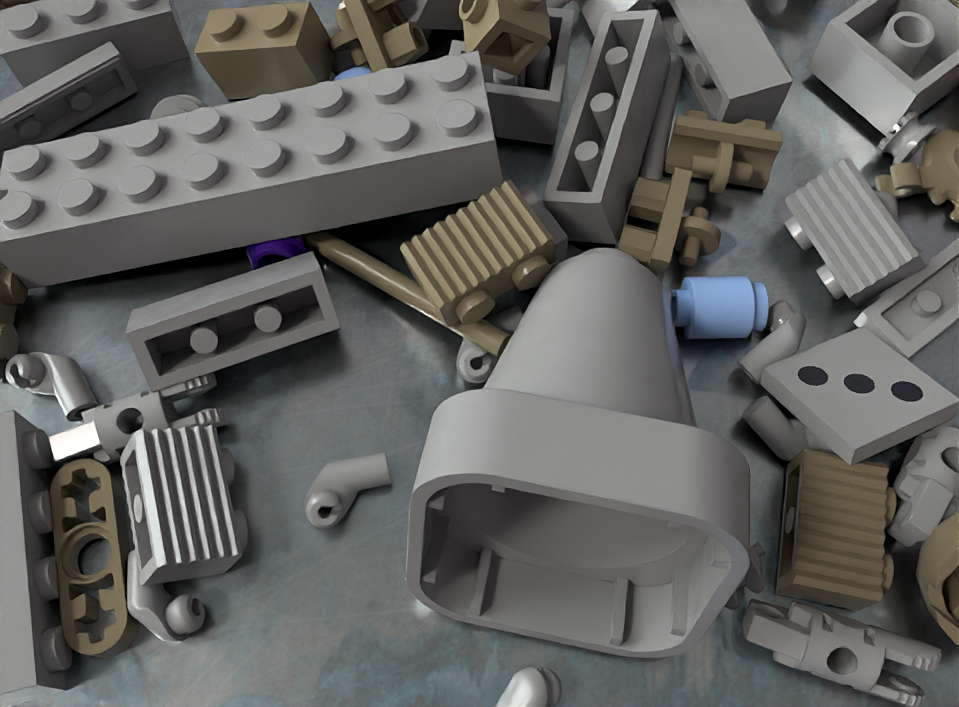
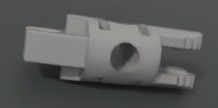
M210 372L155 392H151V390L140 392L81 412L84 424L48 437L54 460L56 462L70 463L78 459L94 456L95 460L104 466L120 461L123 450L135 432L134 424L140 415L143 416V425L140 430L144 429L146 431L156 428L162 431L168 428L175 430L182 427L191 429L196 426L204 428L210 425L217 428L229 424L225 408L205 409L197 412L195 415L179 420L173 403L191 396L201 395L217 386L214 373Z
M953 419L915 436L914 443L911 445L901 466V471L892 488H894L898 496L896 510L891 524L885 531L907 547L915 545L918 541L927 540L934 528L943 519L955 512L959 505V429L950 427Z
M750 599L742 621L746 640L773 650L775 661L801 671H808L815 676L842 685H851L854 689L908 707H921L926 696L924 694L925 691L907 677L882 669L884 658L908 666H914L918 669L934 671V669H937L942 656V650L931 644L870 624L866 625L858 620L830 611L826 612L818 607L794 600L789 609Z

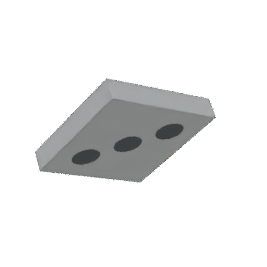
M864 326L763 367L760 384L849 466L955 418L959 408V399Z

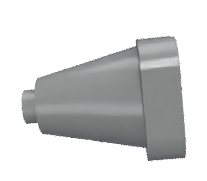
M595 248L566 259L554 266L540 284L483 389L456 394L442 402L435 410L409 502L405 576L406 585L412 595L430 609L462 622L599 652L635 658H660L682 654L697 646L745 577L750 565L751 475L749 464L741 451L729 441L697 427L666 290L659 278L648 268L641 265L634 257L613 248Z

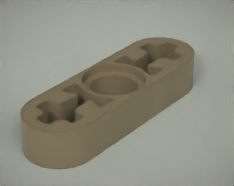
M78 459L62 467L55 475L50 487L62 629L67 644L73 650L91 657L105 659L117 656L125 651L135 639L139 627V621L130 615L127 607V555L130 553L123 488L119 478L100 462L93 459ZM91 479L100 486L99 490H95L89 495L90 513L101 521L106 520L105 523L89 522L86 506L74 499V495L84 491L85 481ZM97 538L107 539L111 546V556L108 563L97 573L83 575L77 564L80 550L91 540ZM114 585V589H113V590H107V589H106V588H108V587ZM84 589L99 590L102 609L116 615V623L105 627L104 640L87 633L88 624H92L99 619V607L97 598L85 593L82 594Z

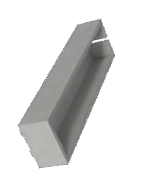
M479 51L446 55L435 60L397 68H385L374 73L336 81H324L313 86L275 94H263L252 99L214 107H202L186 113L153 120H141L134 124L92 133L85 132L73 137L35 145H24L16 149L4 151L0 170V197L2 198L0 200V260L28 289H34L479 199L482 194H489L494 187H501L504 183Z

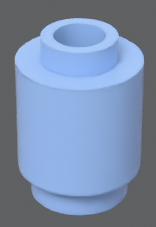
M747 276L685 277L680 289L673 290L670 297V310L674 327L681 328L685 339L747 338L751 332L763 331L768 319L769 305L766 288L762 282H751Z

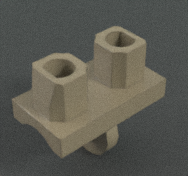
M343 0L346 7L335 12L342 31L329 39L333 52H342L349 49L356 67L369 64L372 73L385 68L407 66L429 50V46L417 22H407L394 28L387 9L405 0Z
M688 109L683 116H676L664 163V172L673 174L675 167L693 171L692 177L710 180V193L723 194L727 183L766 190L774 160L783 143L782 132L768 130L765 121L745 118L742 122L730 124L714 121L710 117L709 112Z
M677 167L674 169L670 183L638 177L628 215L657 222V231L625 224L618 250L628 253L641 265L653 272L661 282L663 281L665 269L669 267L673 249L680 252L679 262L682 265L695 266L698 256L712 254L719 248L721 239L719 228L707 220L708 211L705 208L694 207L691 209L689 216L682 217L693 171Z

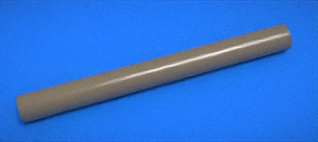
M326 230L306 234L305 241L308 248L446 327L423 289L415 280ZM484 319L467 325L459 321L449 327L450 330L499 358L512 335Z

